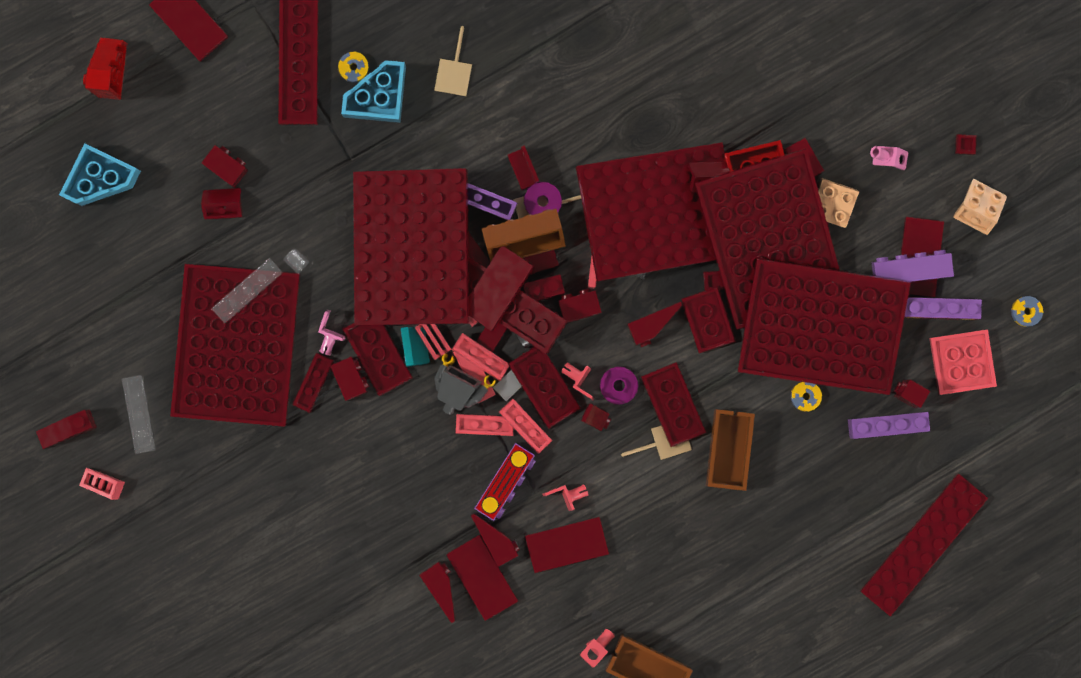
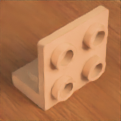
M821 178L818 191L826 221L846 228L859 191Z
M973 179L963 203L955 212L953 218L988 235L998 222L1007 196Z

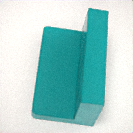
M415 327L401 328L407 367L430 363L428 349L414 329ZM423 327L420 328L421 331H422V333H423L424 336L426 337V333H425L424 328H423Z

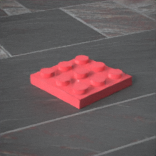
M988 329L929 338L938 395L997 386Z

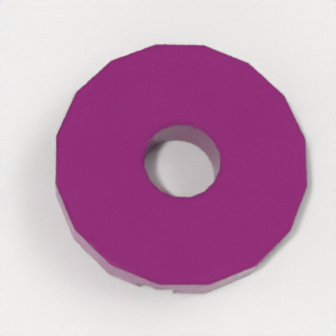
M539 182L533 184L527 190L524 196V205L526 211L532 215L542 213L548 209H557V212H559L562 206V198L559 190L554 185ZM541 196H546L549 200L548 204L544 207L538 205V199Z
M625 367L611 368L601 378V393L612 404L621 405L628 403L635 397L638 391L637 378L631 370ZM621 380L624 382L625 386L622 391L614 389L615 381Z

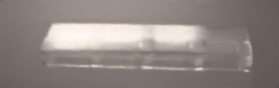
M271 258L267 259L218 302L212 310L226 323L283 272Z
M142 375L122 378L135 454L155 451Z

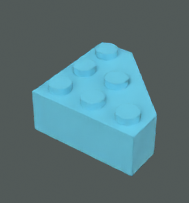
M385 60L377 69L358 82L355 87L347 91L343 95L342 116L345 118L400 123L406 72L405 62Z
M84 143L59 195L83 206L132 189L141 171Z

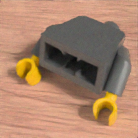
M444 354L442 356L444 363L440 365L434 380L436 390L438 391L437 398L445 403L443 411L447 414H453L455 409L461 411L464 407L470 408L480 402L488 392V387H493L496 380L492 384H487L486 381L490 377L488 375L484 378V384L481 385L482 381L452 366L455 363L454 356L451 357L449 362H446L448 354Z

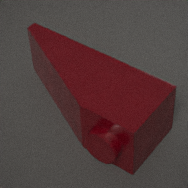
M676 303L628 323L627 327L635 346L640 344L641 347L651 344V339L661 331L679 310L682 303Z
M589 403L580 421L602 431L603 428L607 429L611 419L608 418L609 413Z
M83 410L36 431L42 449L95 429L97 426L91 411Z
M476 513L471 515L498 567L519 556L517 552L520 549L515 540L511 541L508 536Z
M438 561L419 576L449 621L453 623L456 619L449 576L450 570L445 563L441 564Z

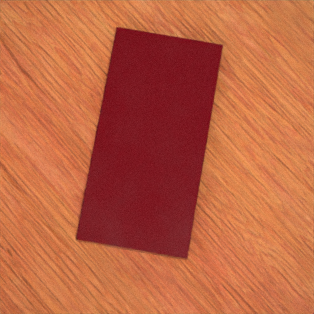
M153 0L149 4L200 62L228 38L226 33L196 0Z
M905 217L900 255L907 254V258L915 257V253L926 252L927 255H934V251L941 250L944 221ZM937 278L912 281L909 295L934 298Z
M501 246L469 295V316L490 331H494L535 266L507 247Z
M353 323L343 329L379 396L413 378L384 325H354Z
M535 346L508 363L548 429L581 408L549 356Z
M677 362L641 376L670 448L706 433Z
M600 517L525 535L534 573L609 554Z
M480 535L446 554L485 621L518 602Z

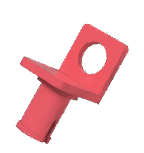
M567 362L565 367L571 371L569 372L563 368L561 373L575 381L574 389L594 400L593 396L580 389L591 368L586 366L584 370L580 371Z
M584 484L572 490H568L566 485L542 493L543 496H547L561 490L569 511L575 510L573 501L588 496V491L579 493L586 490Z
M605 629L597 640L592 639L586 644L587 647L580 653V656L594 668L608 653L605 647L615 635L610 630ZM590 649L598 656L596 660L589 659L588 651Z

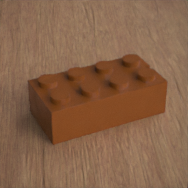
M557 209L544 210L542 213L529 214L523 218L511 219L505 223L492 224L482 228L490 262L501 246L507 247L522 258L566 247Z
M714 409L706 486L746 491L755 414L735 412L734 416V411Z
M623 634L614 649L617 654L612 653L605 668L606 672L618 678H690L693 672L691 667Z

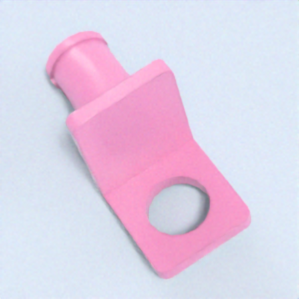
M874 146L871 149L870 154L873 157V165L892 166L900 170L906 169L907 151L898 147ZM902 154V156H903V161H902V163L900 164L899 158H900V155Z
M330 310L325 311L318 331L325 336L319 352L324 353L326 351V355H331L336 340L343 341L346 338L345 335L325 328Z

